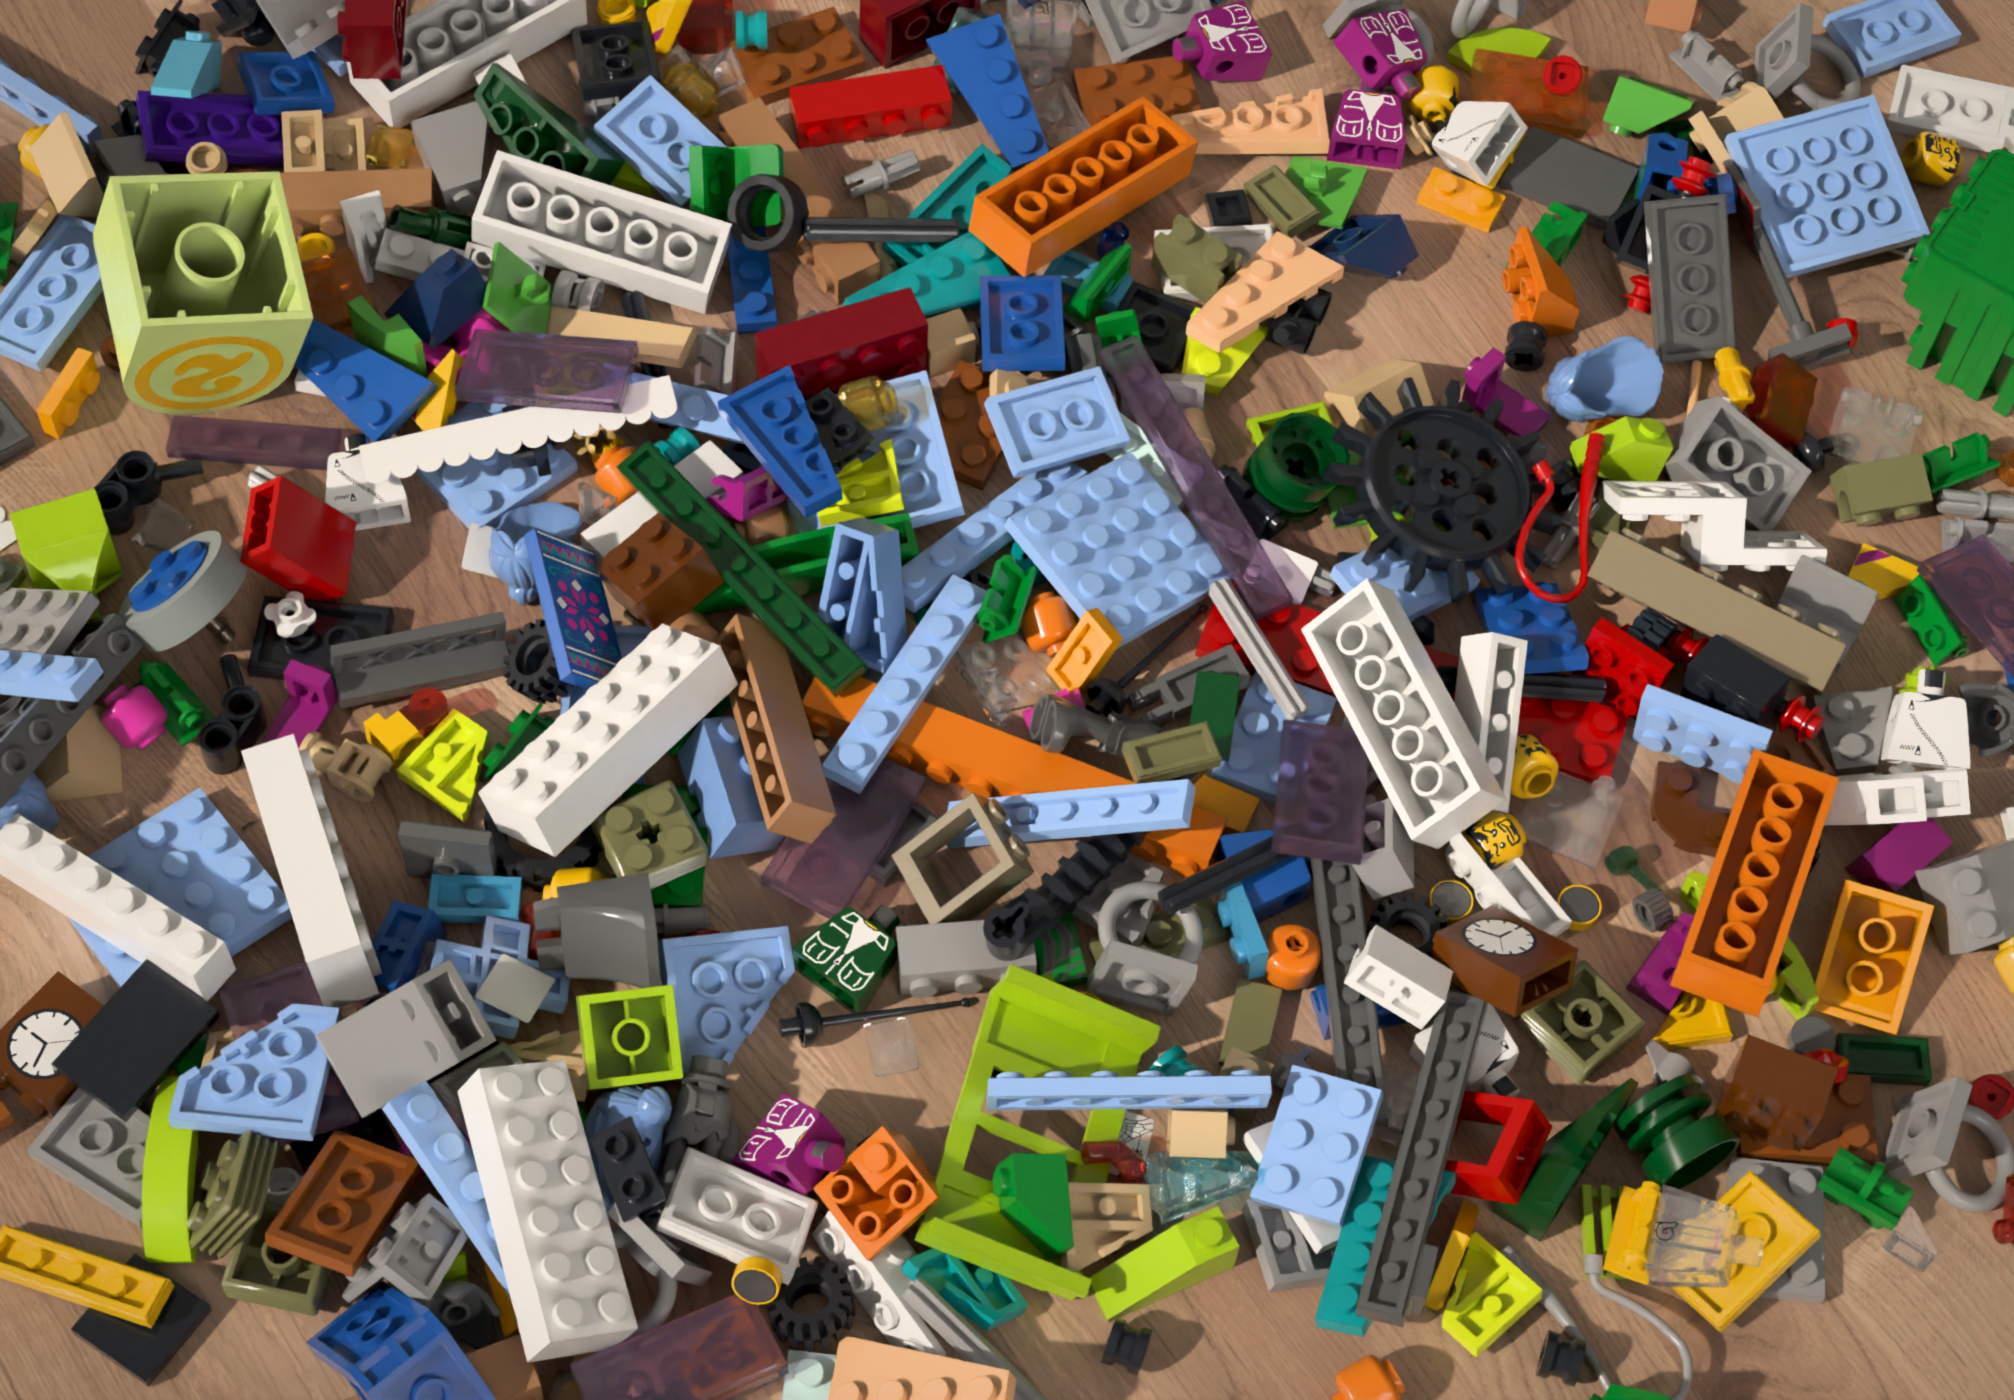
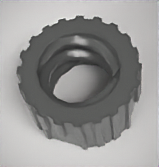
M1651 888L1633 899L1634 914L1638 922L1646 930L1653 933L1673 922L1674 912L1666 896L1659 889Z

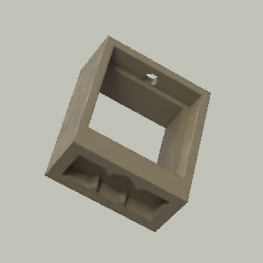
M971 793L891 855L929 924L971 921L1035 872L1027 859L1030 856V852L1026 844L1019 836L1012 834L1006 823L1009 820L1008 813L996 799H988L976 793ZM977 821L999 858L1000 863L952 899L929 857Z

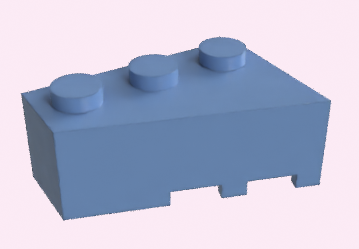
M861 517L836 523L817 614L858 655L868 668L882 673L887 671L907 642L899 530Z
M735 716L702 719L677 755L690 795L697 796L701 811L697 815L700 827L707 828L711 843L707 847L710 859L775 850L785 836L767 831Z

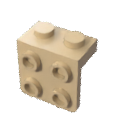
M1756 87L1709 118L1703 111L1689 118L1695 130L1688 134L1699 152L1702 153L1708 150L1715 161L1711 163V172H1725L1722 162L1731 159L1724 142L1727 134L1784 119L1768 91L1764 87Z

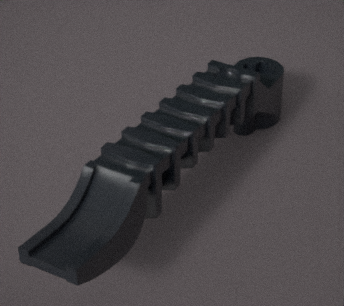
M1208 770L1165 781L1189 779L1194 785ZM1151 831L1092 836L1087 842L1079 840L1075 844L1076 852L1069 859L1062 856L1058 860L1059 869L1053 875L1045 872L1041 877L1042 885L1035 892L1027 888L1023 894L1004 907L995 909L986 917L983 931L987 948L991 955L1002 961L1014 960L1021 956L1039 936L1051 929L1055 930L1059 926V921L1068 912L1072 913L1076 909V904L1085 895L1089 897L1093 893V888L1102 879L1106 880L1110 876V871L1119 862L1123 863L1127 859V854L1135 846L1140 847L1144 842V838ZM1001 930L1007 934L1013 930L1014 937L1009 939L1004 935L998 939L997 932Z

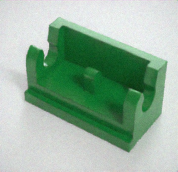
M1552 202L1548 210L1560 215L1563 220L1544 212L1531 233L1561 267L1580 240L1588 214L1582 211L1579 213L1559 202Z

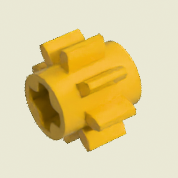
M601 424L598 431L593 435L581 436L575 430L573 437L581 440L574 447L578 455L589 451V458L593 464L610 448L617 444L623 445L625 441L621 436L614 433L618 429L607 430ZM599 430H602L605 437H598L596 444H593L590 436H597Z

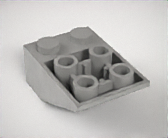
M451 959L315 1035L362 1118L383 1107L388 1101L425 1080L428 1081L497 1041Z

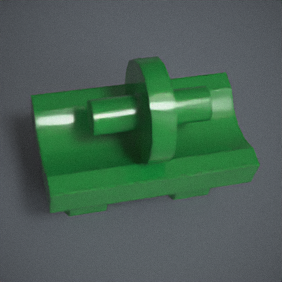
M1841 1147L1835 1153L1817 1185V1188L1823 1191L1825 1199L1835 1205H1848L1861 1213L1863 1221L1877 1230L1884 1227L1892 1231L1914 1193V1190L1883 1172L1886 1164L1877 1160L1875 1165L1872 1166Z

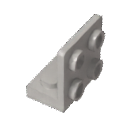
M256 0V2L294 60L338 34V11H345L346 0Z
M1801 555L1774 610H1776L1780 603L1801 613L1803 618L1800 622L1813 629L1817 627L1818 623H1821L1842 634L1840 642L1846 644V648L1834 670L1835 673H1838L1879 593L1869 588L1862 581L1851 579L1829 568L1822 561L1813 560L1805 555Z
M427 1194L414 1205L407 1202L399 1209L391 1222L387 1224L354 1277L345 1276L350 1283L341 1297L347 1302H351L384 1277L407 1296L424 1305L431 1300L469 1236L452 1211L432 1195Z

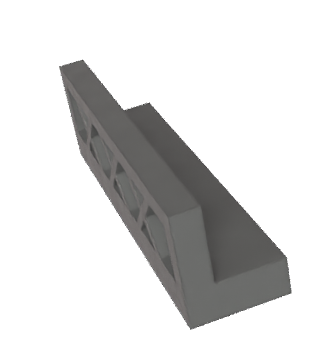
M498 612L331 645L330 673L340 708L503 676L502 670L509 667L503 663V657L509 656L505 643L506 620L504 613ZM493 630V631H489V632L479 633V632H482V631ZM357 656H359L358 658H353V659H348V660H343V661H342V659H347V658H352V657H357Z

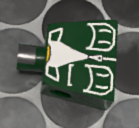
M880 905L868 919L853 908L846 907L793 948L795 970L851 1013L865 1012L897 960V943L889 935L900 924V919L885 905Z

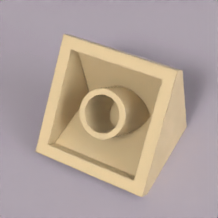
M65 111L58 114L33 144L30 151L58 215L98 218L104 194L69 114Z
M1390 358L1324 393V397L1346 424L1372 437L1376 429L1357 409L1364 395L1370 391L1393 416L1403 411L1397 395V389L1404 378L1412 377L1423 406H1434L1421 363Z
M92 704L33 771L38 779L43 782L49 802L124 792L121 745L101 723V715L107 708Z

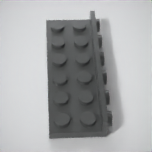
M117 613L88 619L63 654V656L95 658L104 671L78 702L0 694V809L142 648L140 640L125 625V622Z

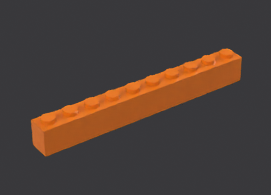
M814 677L802 701L811 732L817 736H831L839 740L878 683L859 677L835 698ZM922 701L885 756L895 766L901 768L911 767L926 773L936 782L952 783L967 789L969 793H976L986 798L1135 784L1133 781L1063 754L1045 752L1037 744ZM1193 805L1189 828L1151 831L1144 838L1143 844L1140 847L1135 846L1130 852L1146 862H1156L1169 867L1177 875L1186 878L1213 864L1220 836L1225 834L1228 818Z

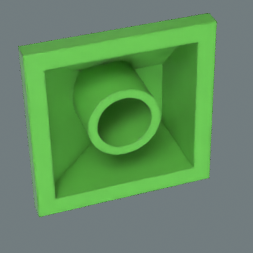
M1623 74L1618 77L1602 121L1610 123L1609 131L1630 138L1632 132H1644L1695 107L1697 99L1628 74Z

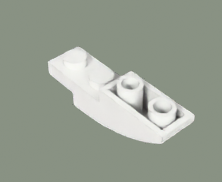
M385 228L374 269L415 281L438 257L453 249L475 263L487 285L494 249L467 241L465 250ZM518 256L539 275L544 276L545 264Z
M1966 768L1876 776L1874 773L1834 776L1840 779L1824 825L1927 821V818L1971 814Z

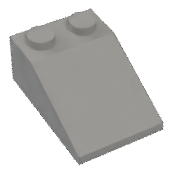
M1721 396L1696 402L1672 438L1673 450L1661 471L1671 481L1727 482L1747 498L1745 526L1753 531H1773L1811 473L1808 467Z
M2014 838L1915 871L1925 903L1934 905L1931 922L1942 955L1969 953L2014 936Z

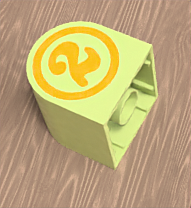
M280 171L110 176L94 228L93 244L122 383L128 398L135 404L151 411L190 415L234 408L254 401L277 388L290 375L313 320Z

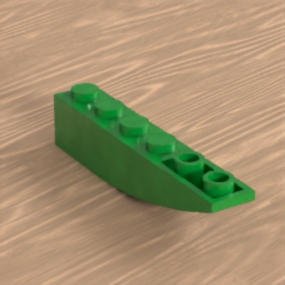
M909 513L871 519V521L899 530L902 567L918 556L919 548ZM835 526L778 538L752 547L799 596L819 593L823 589ZM722 583L693 609L699 613H707L746 605L725 583Z

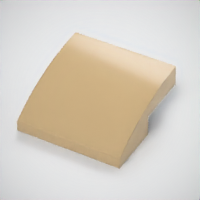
M322 110L281 112L284 173L367 170L363 118L323 120Z

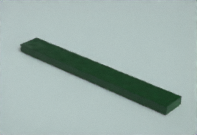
M649 440L616 466L622 477L657 513L662 514L706 550L724 583L835 698L868 670L866 664Z

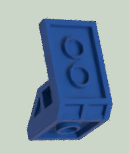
M384 1281L306 1342L317 1358L347 1379L361 1400H496L438 1318L428 1308Z

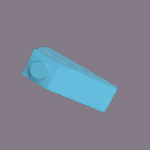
M186 31L185 37L174 39L153 81L151 95L194 98L221 88L222 40H211L210 33L202 31Z

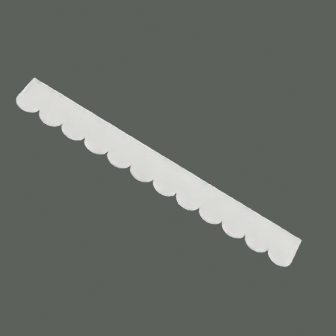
M670 375L364 444L359 446L366 480L372 484H381L389 479L391 471L393 475L399 478L412 476L417 470V465L425 472L436 471L442 466L443 458L448 465L460 466L468 460L469 453L477 460H486L494 455L496 448L503 454H512L520 449L522 442L529 448H538L546 443L548 436L555 442H564L572 437L574 430L581 436L595 434L600 424L604 429L616 430L624 425L625 417L633 424H642L648 421L651 417V411L658 418H668L675 414L677 402Z

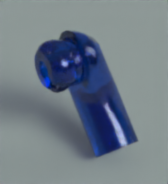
M1119 221L1113 222L1110 228L1107 227L1102 232L1096 246V253L1100 260L1108 253L1124 245V241L1129 238L1130 232L1124 223Z

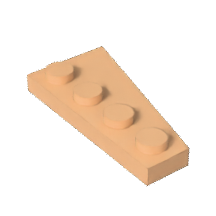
M1322 88L1309 90L1308 96L1293 99L1291 94L1276 96L1275 102L1256 105L1254 100L1239 103L1236 109L1223 111L1220 107L1171 115V119L1199 141L1195 154H1328L1330 140Z
M1277 231L1188 321L1186 335L1220 353L1258 330L1259 323L1269 317L1276 319L1286 313L1288 306L1300 298L1306 301L1317 294L1318 287L1328 281L1333 284L1342 279L1344 266Z
M844 1335V1338L838 1344L828 1400H1014L1017 1379L1009 1370Z

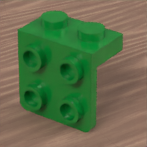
M778 144L734 147L689 146L690 211L728 222L729 198L738 184L747 177L758 174L784 177L782 147ZM762 190L757 194L752 203L751 219L753 227L782 225L785 218V207L782 198L775 190Z

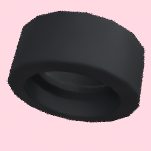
M768 174L750 176L738 184L729 198L727 210L728 222L732 224L731 231L736 240L746 248L760 252H779L792 247L802 237L803 221L809 215L807 200L800 187L786 177ZM771 189L778 192L784 202L785 218L780 231L775 236L767 238L760 236L753 227L751 209L757 194L762 190Z

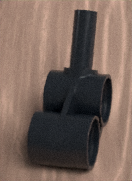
M1318 288V293L1306 301L1300 298L1289 305L1286 313L1276 319L1272 318L1266 335V341L1305 355L1317 326L1321 325L1326 315L1332 293Z
M140 450L123 454L104 478L94 487L110 534L121 535L129 531L135 523L134 510L139 505H146L157 499L161 493L163 481L204 474L201 458L158 465V462H154L148 453Z
M226 654L219 659L228 689L221 699L222 711L217 719L205 723L197 735L198 744L207 768L219 775L235 772L242 765L244 759L241 751L253 747L267 725L261 697L256 689L245 685L237 657L234 654ZM243 710H251L245 715H237ZM228 744V746L223 749L214 750V748L219 745Z

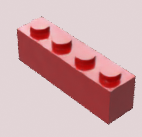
M938 65L789 87V113L798 149L847 141H861L867 138L887 135L896 136L907 132L927 129L935 130L951 126L952 98L943 66Z

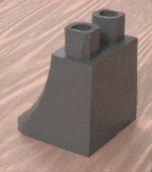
M648 873L557 887V898L533 902L535 931L561 930L560 938L536 940L539 970L565 969L566 979L606 980L639 988L661 986L656 919Z

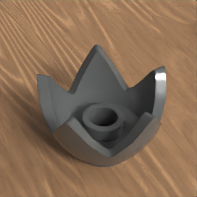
M2000 682L1994 685L1984 683L1959 685L1960 696L1966 701L1969 743L1978 747L1979 756L1984 757L1996 754L2013 745L2014 692ZM1999 711L2001 713L2002 720L2001 723L1997 726L1996 715Z
M447 1281L438 1286L431 1300L423 1305L446 1327L457 1344L464 1342L476 1350L494 1344V1317L502 1315L493 1298L481 1287L468 1281Z

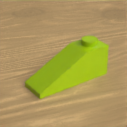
M1216 1206L1172 1226L1089 1277L1092 1279L1090 1288L1109 1323L1115 1320L1116 1317L1120 1318L1234 1267L1240 1246L1219 1206Z

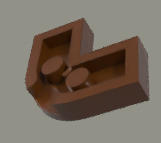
M1658 761L1654 773L1650 812L1652 821H1657L1661 829L1670 838L1675 840L1674 847L1691 853L1715 857L1730 813L1697 806L1701 769Z

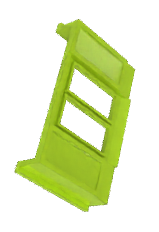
M1011 964L1007 969L1006 975L989 992L936 1174L933 1177L941 1199L922 1215L914 1241L1040 1291H1047L1070 1301L1076 1297L1085 1299L1088 1296L1092 1279L1081 1275L1082 1269L1075 1273L1061 1267L1060 1258L1047 1259L1000 1213L999 1197L994 1195L992 1182L963 1169L977 1127L1041 1154H1066V1164L1075 1167L1071 1182L1106 1183L1126 1109L1091 1110L1080 1151L982 1112L981 1108L987 1092L988 1078H991L993 1069L1002 1073L1019 1072L1024 1074L1025 1078H1043L1044 1074L1055 1071L1068 1072L1072 1077H1090L1092 1073L1099 1071L1116 1072L1118 1077H1135L1141 1055L1157 1043L1161 1026Z

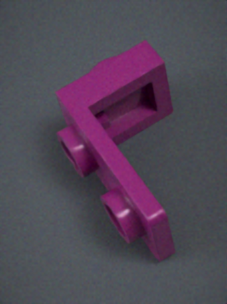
M1493 347L1482 359L1479 356L1474 358L1464 373L1467 381L1461 400H1468L1472 408L1482 414L1488 405L1499 398L1505 403L1501 416L1495 423L1506 432L1517 436L1533 431L1539 433L1549 422L1550 414L1500 380L1506 355Z
M291 659L283 672L289 697L261 744L294 734L298 748H300L303 739L308 733L314 730L320 732L338 701L332 676L326 669L315 663L303 664Z

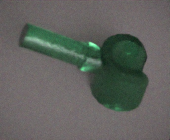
M1621 846L1611 851L1609 856L1605 857V865L1612 875L1618 876L1628 871L1647 891L1651 888L1662 891L1642 871V868L1638 865L1637 853L1632 847Z

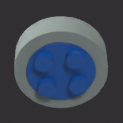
M201 532L184 540L171 550L161 552L153 559L149 569L138 579L126 595L120 607L119 616L140 642L152 652L172 648L193 636L203 627L214 633V636L222 645H226L233 640L236 633L228 624H224V620L218 614L239 590L245 579L247 566L240 562V554L219 532Z

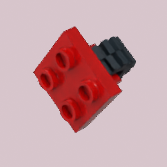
M1646 607V609L1641 611L1640 615L1634 619L1632 626L1626 623L1621 629L1601 617L1593 626L1585 644L1589 654L1588 669L1574 670L1572 675L1603 677L1606 680V696L1604 700L1618 710L1629 713V717L1636 720L1641 697L1647 684L1663 689L1673 669L1674 663L1666 659L1670 651L1665 646L1670 637L1677 631L1678 625L1650 607Z

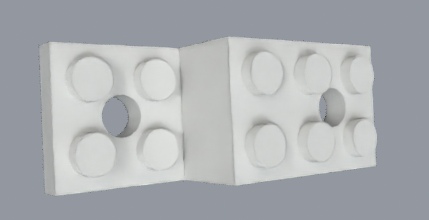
M1602 481L1601 497L1618 514H1622L1623 519L1645 521L1648 520V515H1664L1666 520L1682 521L1680 547L1693 560L1713 571L1728 570V565H1744V569L1758 572L1769 571L1770 565H1786L1787 570L1793 571L1801 555L1826 564L1827 549L1805 531H1745L1747 498L1727 482Z

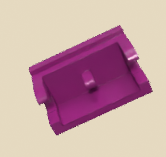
M763 466L737 479L726 475H718L712 478L711 482L716 486H722L726 492L721 495L712 494L707 497V501L719 513L742 522L789 499Z
M1931 817L1927 818V821L1898 823L1845 869L1850 875L1853 874L1861 884L1894 894L1916 875V870L1926 867L1953 844V841Z
M1687 913L1680 915L1678 918L1679 922L1673 920L1626 987L1628 991L1667 1016L1685 992L1670 986L1689 932L1687 927L1690 928L1694 916Z

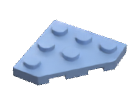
M788 926L670 938L658 941L662 986L673 985L683 1075L689 1073L693 1055L725 1060L728 1062V1066L732 1062L739 1046L746 1036L750 1035L770 1007L769 1003L795 971Z
M293 1003L277 1013L278 1019L256 1033L252 1029L221 1049V1055L199 1070L195 1066L179 1076L168 1116L171 1128L242 1135L244 1132L251 1130L253 1136L260 1133V1136L313 1141L331 1066L315 1035L341 1021L340 1008Z

